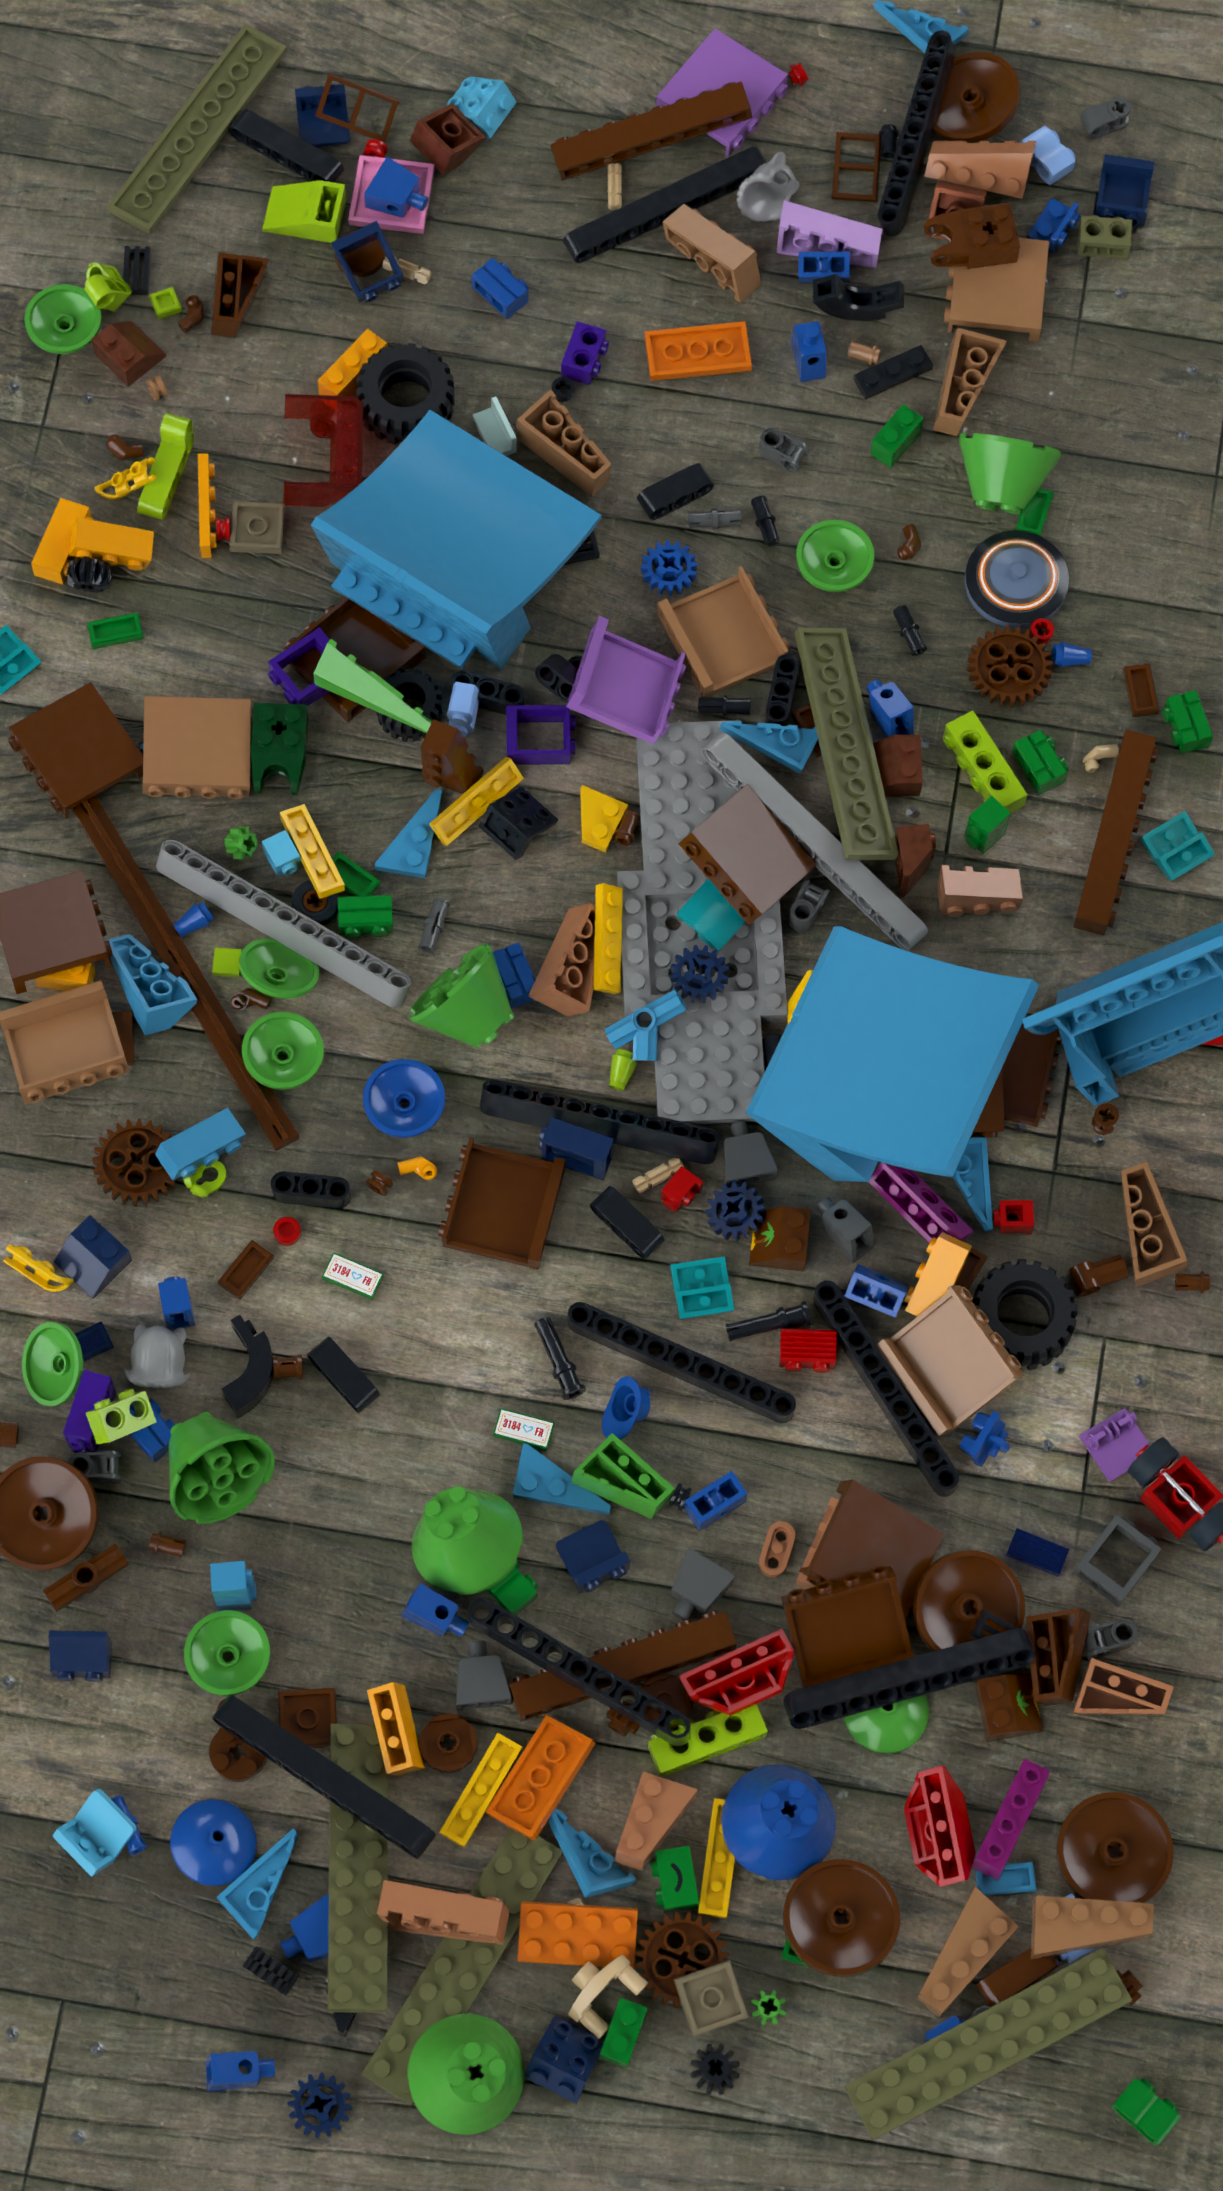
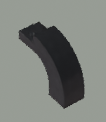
M836 274L813 280V303L823 312L840 319L852 321L880 320L886 318V312L904 308V285L897 281L873 288H857L844 283Z
M239 1314L230 1321L233 1330L249 1353V1361L246 1370L239 1378L221 1388L224 1398L237 1418L254 1409L262 1401L270 1388L274 1373L273 1354L267 1335L264 1331L256 1335L257 1331L250 1320L244 1321Z

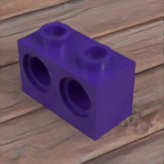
M576 322L561 363V377H568L571 380L588 385L591 384L593 376L598 377L601 368L600 357L601 355H606L609 341L606 340V329ZM586 342H593L595 344L588 345ZM579 363H585V364H587V365H586V366H579V365H577V364H579Z

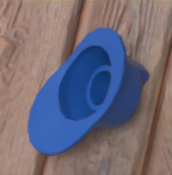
M622 1377L613 1389L612 1396L602 1418V1430L606 1438L613 1433L622 1440L628 1435L634 1423L643 1421L648 1416L651 1405L650 1390L640 1387L638 1382L632 1377Z

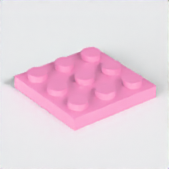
M360 155L348 219L349 225L364 227L377 221L380 229L424 234L434 175V164L392 159L419 177V193L429 198L427 206L423 211L411 206L405 217L401 218L365 207L364 193L386 158Z

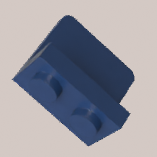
M331 84L322 113L348 123L345 85ZM305 86L295 89L300 138L315 147L348 144L350 142L349 129L315 117L324 86Z
M604 1520L579 1530L556 1543V1549L579 1594L584 1591H594L602 1586V1582L610 1578L612 1580L624 1576L627 1570L630 1569V1559L626 1552H621L608 1524Z
M555 2016L531 2057L525 2077L532 2080L535 2084L559 2094L562 2098L577 2103L587 2079L600 2056L605 2041L602 2038L597 2039L592 2033L561 2017Z

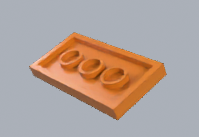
M745 321L644 331L650 381L752 370Z
M546 1715L486 1809V1814L535 1842L596 1743L591 1738Z
M521 1901L518 1962L584 1966L590 1961L594 1966L606 1967L617 1957L623 1955L631 1962L629 1965L634 1969L638 1908Z

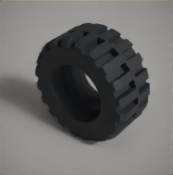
M401 343L393 344L394 347L390 349L387 346L379 349L380 354H372L368 358V364L364 363L362 365L360 375L357 376L356 381L357 405L360 418L364 421L365 427L371 432L374 430L377 438L383 440L385 437L388 443L394 445L396 442H403L429 410L449 420L452 418L453 406L455 405L453 375L450 374L448 364L446 362L442 363V357L435 352L431 354L429 348L425 346L417 348L416 344L408 343V346H401ZM404 381L418 383L429 392L424 401L412 407H397L388 403L382 397V394L391 385Z
M1018 1259L1016 1265H1012L1011 1261L1002 1263L1000 1269L994 1267L990 1270L987 1277L982 1278L979 1282L972 1303L977 1310L980 1309L985 1313L989 1320L987 1324L992 1331L997 1332L1005 1342L1004 1348L1009 1355L1015 1356L1021 1366H1027V1370H1034L1038 1364L1042 1366L1050 1364L1054 1357L1058 1358L1063 1353L1064 1348L1068 1346L1076 1326L1078 1308L1077 1304H1074L1075 1294L1073 1289L1068 1290L1066 1288L1068 1281L1063 1276L1059 1279L1055 1276L1057 1270L1051 1266L1048 1270L1041 1268L1042 1262L1035 1260L1033 1265H1029L1026 1259ZM1014 1294L1034 1297L1042 1303L1048 1313L1049 1321L1047 1327L1041 1333L1033 1336H1020L1010 1332L1002 1325L997 1315V1308L1001 1300Z

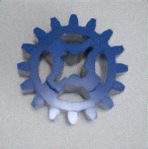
M666 540L665 546H661L657 542L656 550L648 548V556L642 557L641 573L644 574L643 581L644 583L650 582V590L656 587L659 588V595L664 590L668 591L669 596H672L673 590H677L679 594H682L683 586L690 588L691 580L696 579L697 563L694 562L695 554H688V546L682 549L679 548V541L674 546L670 545L669 540ZM683 562H684V564H685V566H686V572L683 571V567H682V563H683ZM653 564L655 565V569H656V573H655V574H654V572H653V570H652V565H653Z

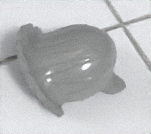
M784 152L776 153L770 162L759 166L753 175L746 178L737 192L738 208L742 209L741 214L751 221L762 223L779 221L784 200L789 202L791 195L799 188L800 184L796 181L792 170L785 165L786 158Z
M137 1325L134 1331V1344L130 1353L131 1369H124L123 1371L126 1379L136 1386L147 1388H170L187 1381L190 1378V1374H184L182 1371L185 1363L183 1348L186 1339L185 1329L180 1327L172 1332L164 1326L146 1328L143 1325Z

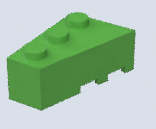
M613 1433L574 1471L571 1483L650 1519H653L668 1504L675 1490L671 1484Z

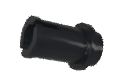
M891 124L883 125L879 131V136L881 137V157L885 159L894 158L896 138L899 135L896 126Z

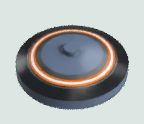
M1005 531L985 539L972 552L965 572V589L974 608L989 621L1000 626H1009V628H1017V626L1028 628L1037 619H1050L1062 606L1069 586L1068 567L1059 550L1045 538L1026 531Z

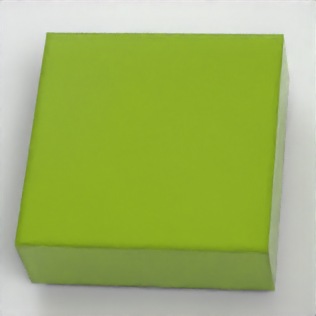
M173 287L149 294L158 320L182 312Z
M215 948L213 976L240 978L239 959L242 949Z

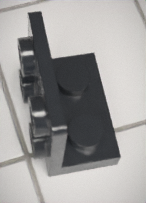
M519 787L489 804L478 827L517 860L523 856L531 839L556 825L558 819L523 787Z

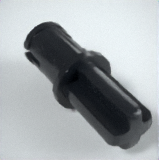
M764 495L757 496L751 500V505L757 519L755 524L760 528L764 543L769 547L779 543V536L774 524L776 518L771 514L767 497Z
M906 605L898 606L893 610V615L901 629L900 636L905 638L912 656L920 655L927 650L918 631L920 627L918 624H915Z
M724 695V698L700 697L698 700V711L700 713H723V716H726V713L750 715V698H727V695Z

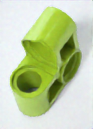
M95 262L88 265L87 280L84 287L86 293L98 309L116 311L132 293L130 287L122 279L114 266Z

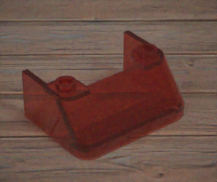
M285 394L284 419L310 420V430L314 436L330 439V482L284 481L283 503L285 506H329L343 499L362 483L363 405L359 399L352 396Z

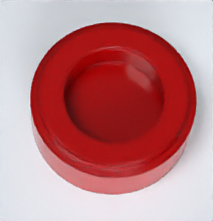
M292 1217L278 1219L273 1227L274 1238L279 1244L284 1246L295 1244L301 1236V1228L298 1221Z

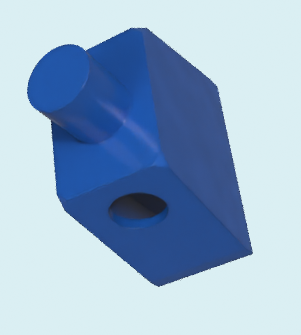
M386 157L364 193L366 208L401 218L405 217L411 206L423 211L427 206L429 198L419 193V177L389 157Z
M816 321L795 325L791 336V343L800 382L825 378L826 347L820 323ZM814 357V364L808 363V360Z
M874 680L869 683L867 691L870 694V712L885 738L892 735H914V707L896 684L889 682L882 685L880 680Z
M421 1583L412 1593L401 1614V1617L439 1636H442L449 1630L462 1637L469 1624V1621L456 1615L459 1608L457 1604ZM435 1612H440L443 1615V1619L437 1618Z
M328 1894L290 1922L295 1935L280 1943L287 1959L302 1951L309 1963L328 1957Z
M256 2051L210 2054L205 2062L207 2092L255 2087L259 2083V2078L275 2077L274 2059L258 2060ZM238 2066L246 2067L248 2074H242Z

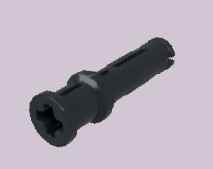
M803 1301L798 1306L786 1309L779 1307L776 1309V1313L725 1325L729 1341L781 1328L789 1329L790 1327L802 1324L809 1326L811 1325V1319L806 1301Z
M544 1317L534 1323V1326L554 1368L552 1375L561 1386L563 1391L562 1398L563 1400L576 1398L586 1391L585 1386L580 1383L575 1372L577 1370L576 1365L567 1358L551 1318Z

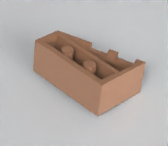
M941 865L937 883L940 914L958 917L964 913L984 915L990 911L1001 910L1003 913H1010L1020 909L1023 897L1019 869L988 867L986 869L987 872H973V867L964 866L963 871L950 870L949 865Z
M1091 1658L1071 1714L1164 1715L1174 1686Z
M643 1772L616 1851L615 1862L643 1870L654 1856L655 1851L660 1848L672 1829L679 1823L681 1817L695 1802L698 1789Z

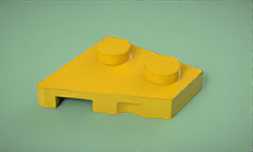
M582 785L580 788L582 843L606 853L615 836V831L621 824L624 812L628 810V804Z

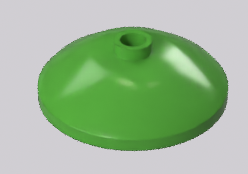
M60 284L43 289L31 299L25 311L24 321L30 339L38 347L55 354H69L85 348L92 342L91 339L99 333L101 328L102 316L101 310L95 306L85 289L74 285ZM64 326L69 327L68 329H65V330H62V329H61V328L64 327Z
M826 520L811 526L802 535L797 546L796 561L801 574L810 584L825 591L842 592L857 587L869 576L874 563V548L867 534L858 526L843 520ZM836 562L838 566H831L830 563Z
M262 938L249 943L240 955L239 968L245 980L256 990L268 996L283 999L300 997L312 991L318 982L319 967L316 963L273 938Z
M275 1012L261 1017L247 1030L242 1043V1058L249 1074L262 1085L273 1089H293L307 1083L318 1072L323 1061L324 1046L319 1031L309 1020L295 1013ZM286 1055L288 1058L281 1061L278 1059V1056Z
M46 1322L36 1327L26 1341L22 1356L23 1378L29 1393L38 1403L45 1406H59L66 1403L72 1398L79 1386L84 1366L83 1353L78 1339L69 1327L59 1322Z
M232 1610L212 1613L201 1619L192 1628L187 1637L184 1647V1660L187 1671L200 1688L211 1694L219 1696L231 1694L234 1696L244 1693L262 1679L268 1668L270 1645L267 1635L261 1625L247 1614ZM227 1653L234 1655L233 1660L230 1662H226L223 1659Z
M926 1694L893 1703L891 1711H885L883 1707L844 1717L846 1727L855 1741L870 1751L883 1754L903 1751L916 1743L926 1728L929 1718V1705Z

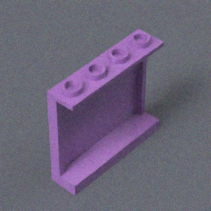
M714 29L657 95L656 106H668L674 104L678 99H689L698 96L705 90L713 91L722 88L729 82L738 83L742 81L751 107L752 119L706 133L726 146L725 155L729 157L734 150L737 151L741 148L749 132L753 133L756 130L759 120L763 115L767 116L771 112L774 102L778 98L784 97L788 90V74L719 30Z
M599 616L590 631L566 707L654 745L659 735L662 737L665 735L669 726L666 717H670L675 706L672 698L676 697L681 684L677 683V680L682 678L686 669V665L683 664L686 653L681 652L677 661L606 631L609 620Z

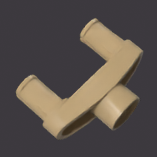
M623 1955L617 1957L601 1971L588 1961L572 1979L582 1992L577 1997L568 2015L576 2023L580 2021L597 2039L601 2038L610 2025L592 2009L593 2005L591 2003L613 1978L615 1980L618 1978L636 1996L648 1984L629 1965L631 1962Z

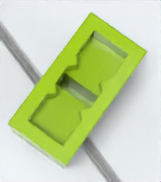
M132 1388L118 1393L119 1399L112 1402L108 1398L94 1403L95 1409L86 1412V1416L97 1444L112 1442L157 1423L146 1391L134 1392ZM130 1404H132L134 1407L133 1416L131 1415L129 1410ZM107 1414H108V1415L110 1416V1418H111V1424H110V1426H109V1425L107 1424V1422H106V1415H107Z

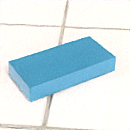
M1033 1862L1006 1864L998 1881L975 1870L977 1889L986 1897L1033 1893L1037 1891Z

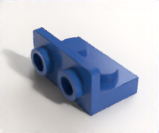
M1051 198L1027 235V239L1049 241L1048 252L1053 254L1058 246L1062 247L1068 237V229L1076 226L1080 218V214H1078L1079 204L1074 202L1070 208Z

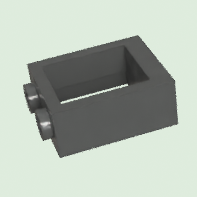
M1115 1515L1078 1563L1073 1573L1119 1607L1157 1558L1162 1548L1158 1546V1541L1151 1535H1143L1136 1530V1525L1131 1520ZM1115 1529L1149 1553L1124 1587H1121L1089 1563Z

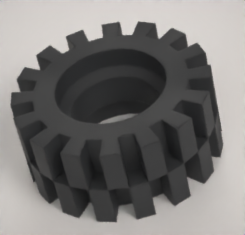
M255 1946L243 1964V1967L285 1996L299 1977V1975L257 1946Z

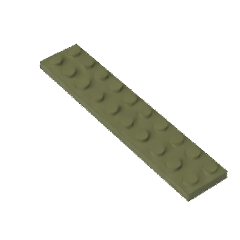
M244 24L107 206L108 212L151 235L228 132L229 126L242 109L246 108L285 56L287 46Z
M797 628L794 635L845 859L895 860L899 853L846 628Z
M331 1724L330 1761L388 1799V1774L386 1773L375 1725ZM329 1801L327 2012L386 2013L388 1922H384L377 1915L383 1882L388 1880V1840L331 1801Z
M509 1828L470 1895L477 1898L485 1899L486 1896L499 1898L509 1909L503 1945L444 1937L361 2074L364 2078L408 2105L413 2106L414 2102L409 2088L407 2069L415 2043L425 2030L437 2021L452 2015L468 2014L520 1927L521 1901L534 1902L563 1854L561 1849L539 1836L534 1842Z
M1101 1948L845 2085L844 2088L873 2141L1132 2002V1999L1104 1948Z

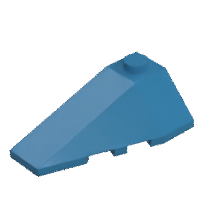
M131 934L107 939L110 942L113 953L110 959L133 1015L144 1035L170 1029L197 1003V999L188 983L181 976L177 978L169 971V966L164 962L159 963L151 956V951Z

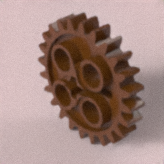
M1006 626L1005 632H1001L996 627L994 635L986 631L985 639L978 637L977 645H972V654L968 656L967 672H971L969 681H976L973 689L978 690L982 688L980 697L983 698L990 695V703L999 699L1000 707L1004 705L1005 701H1009L1010 707L1013 708L1015 701L1024 706L1025 698L1030 702H1034L1035 694L1038 696L1042 695V688L1048 687L1049 681L1047 679H1051L1052 671L1050 669L1053 662L1048 661L1051 653L1043 652L1046 644H1037L1038 635L1031 639L1029 638L1030 630L1020 634V627L1017 626L1015 632H1011L1009 626ZM1017 652H1024V653L1027 654V656H1026V657H1020V656L1017 655L1016 653H1017ZM991 653H998L1001 657H993ZM999 676L1003 681H995L992 677ZM1018 676H1026L1029 680H1021Z
M128 1119L125 1128L117 1123V1132L114 1133L108 1129V1139L99 1138L100 1144L103 1147L94 1148L95 1154L98 1156L92 1158L93 1164L97 1165V1167L93 1168L94 1175H100L97 1178V1184H105L103 1187L105 1194L112 1191V1200H116L121 1196L123 1205L129 1199H132L133 1205L136 1207L138 1200L142 1199L145 1206H147L148 1198L150 1197L158 1202V1193L167 1196L168 1190L166 1186L175 1188V1181L171 1179L163 1166L152 1167L150 1163L154 1159H158L155 1153L160 1143L172 1137L171 1132L169 1131L162 1135L163 1126L160 1124L156 1129H153L151 1120L146 1126H142L141 1119H138L136 1126H132L131 1121ZM137 1140L145 1142V1145L141 1148L131 1146ZM152 1147H156V1150L149 1152ZM115 1158H122L125 1160V1162L120 1166H114L111 1164L112 1160ZM136 1160L137 1162H140L142 1160V1164H133L132 1161ZM125 1174L123 1178L118 1177L119 1175ZM133 1177H141L143 1179L139 1185H132L129 1181Z
M678 1912L674 1913L673 1921H670L668 1916L664 1915V1925L661 1926L657 1921H653L652 1924L655 1931L652 1932L647 1929L643 1931L648 1940H638V1943L644 1949L643 1951L635 1952L636 1956L642 1958V1962L635 1964V1967L643 1968L644 1972L640 1975L648 1981L644 1990L653 1988V1999L660 1994L663 1996L662 2005H666L672 1999L673 2007L678 2008L680 1998L673 1979L682 1977L687 1971L696 1972L699 1970L689 1965H683L679 1968L678 1961L658 1952L659 1948L665 1949L676 1956L684 1952L686 1953V1960L705 1968L721 1963L722 1958L729 1956V1953L721 1952L720 1949L726 1944V1941L717 1942L716 1940L721 1931L718 1930L711 1933L709 1930L712 1922L710 1921L704 1926L701 1925V1915L695 1921H691L690 1912L686 1913L684 1920H681ZM671 1932L678 1933L682 1939L681 1946L678 1949H673L667 1944V1936ZM697 1944H703L708 1949L709 1954L704 1961H700L694 1956L693 1951ZM666 1960L670 1964L671 1969L667 1976L657 1974L655 1970L657 1961Z

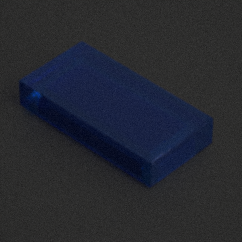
M102 1321L75 1333L82 1349L83 1362L114 1348Z
M1017 1528L1006 1556L1059 1577L1069 1549Z

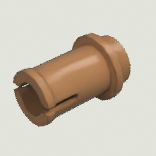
M852 341L849 346L848 357L869 362V365L872 366L873 363H879L882 350L878 349L876 345L870 347Z

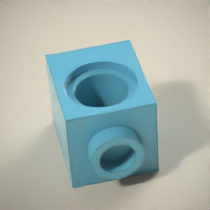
M286 830L262 841L263 852L277 878L283 875L289 876L301 867L300 855Z

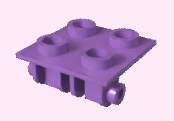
M1126 1408L1079 1435V1438L1109 1482L1128 1472L1127 1470L1130 1465L1137 1459L1135 1455L1145 1445L1148 1444L1150 1446L1135 1423L1138 1421L1136 1415L1132 1411L1128 1413Z

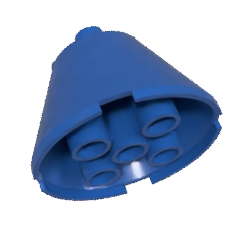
M787 1765L762 1766L742 1776L729 1791L721 1813L723 1838L729 1852L731 1851L735 1860L743 1868L769 1880L782 1881L798 1878L808 1868L823 1861L835 1837V1812L827 1792L812 1776L800 1769Z

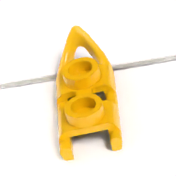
M150 457L140 462H134L130 469L116 472L111 480L97 485L94 488L95 491L101 496L113 500L130 494L156 479V476L153 474L147 475V467L154 464L155 459ZM134 479L135 484L128 486V482ZM114 486L116 494L105 493L103 489Z
M11 1244L6 1247V1250L13 1254V1258L6 1257L3 1262L43 1289L50 1292H60L67 1289L74 1282L72 1278L55 1274L54 1267L48 1261L33 1260L32 1253L27 1247H18ZM28 1265L35 1269L34 1274L26 1269ZM50 1280L62 1283V1285L53 1286L48 1283Z

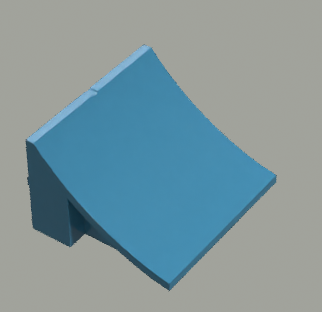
M429 410L406 439L369 477L335 505L316 516L311 527L331 564L342 570L331 585L335 591L460 669L465 666L477 648L481 658L503 670L531 628L523 606L562 568L594 530L602 516Z
M1223 922L1057 991L1056 1005L1022 1019L1025 1029L1033 1034L1045 1035L1058 1028L1075 1086L1094 1106L1119 1097L1112 1070L1119 1077H1123L1223 1035Z
M835 926L792 1014L793 1017L790 1023L787 1024L749 1104L746 1114L833 1181L869 1182L878 1162L919 1172L953 1177L1039 984L1033 979L998 975L938 961L871 939L842 926Z

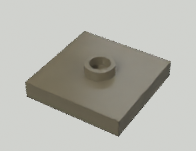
M233 501L230 552L282 554L285 504Z
M730 1960L673 1979L693 2037L749 2017Z

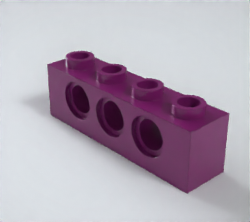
M881 1163L872 1174L869 1183L929 1243L933 1237L938 1239L942 1232L963 1242L974 1232L913 1170Z
M1024 1758L974 1860L973 1869L997 1881L999 1880L1050 1774L1049 1770Z

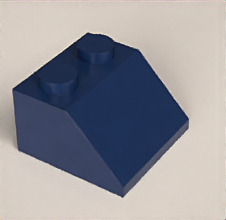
M89 1215L69 1235L55 1258L54 1264L94 1299L132 1261L129 1250Z
M49 1630L50 1671L53 1677H57L59 1681H74V1677H86V1681L101 1682L103 1678H110L112 1642L107 1632Z

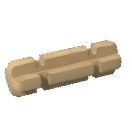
M611 163L608 165V208L610 210H617L622 207L621 165L619 163Z
M385 256L383 268L392 272L393 270ZM402 259L396 260L404 277L412 280L416 278L417 282L422 284L429 282L431 278L430 270L423 267L419 269L418 265Z
M672 1158L667 1161L668 1164L665 1165L663 1163L646 1172L644 1177L642 1175L636 1177L632 1181L635 1190L638 1193H643L649 1189V1186L652 1185L654 1187L671 1178V1174H675L683 1166L682 1161L679 1158Z

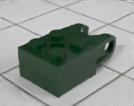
M254 703L251 760L255 794H261L264 784L269 777L282 775L290 782L291 795H298L306 766L309 724L307 705Z

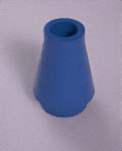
M1062 641L1059 644H1054L1052 647L1051 661L1053 665H1058L1059 668L1090 664L1091 649Z
M202 901L198 905L195 903L173 926L179 935L184 937L189 933L210 926V922L214 920V917Z

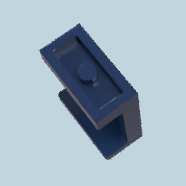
M1105 154L1095 215L1103 218L1121 217L1132 220V226H1144L1154 161Z

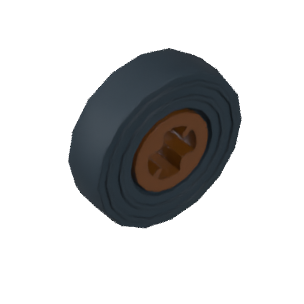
M311 880L301 883L295 889L291 907L324 926L336 917L338 912V894L320 899ZM312 899H317L318 902L323 903H319V907L314 908Z

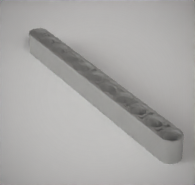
M721 732L702 749V755L705 760L737 791H740L748 784L817 864L816 867L898 947L909 951L928 933L927 927L922 920L859 860H846L842 843L732 737Z
M166 840L162 843L156 868L163 875L380 1002L395 1008L401 1007L404 1004L411 984L409 976L182 843L175 840Z

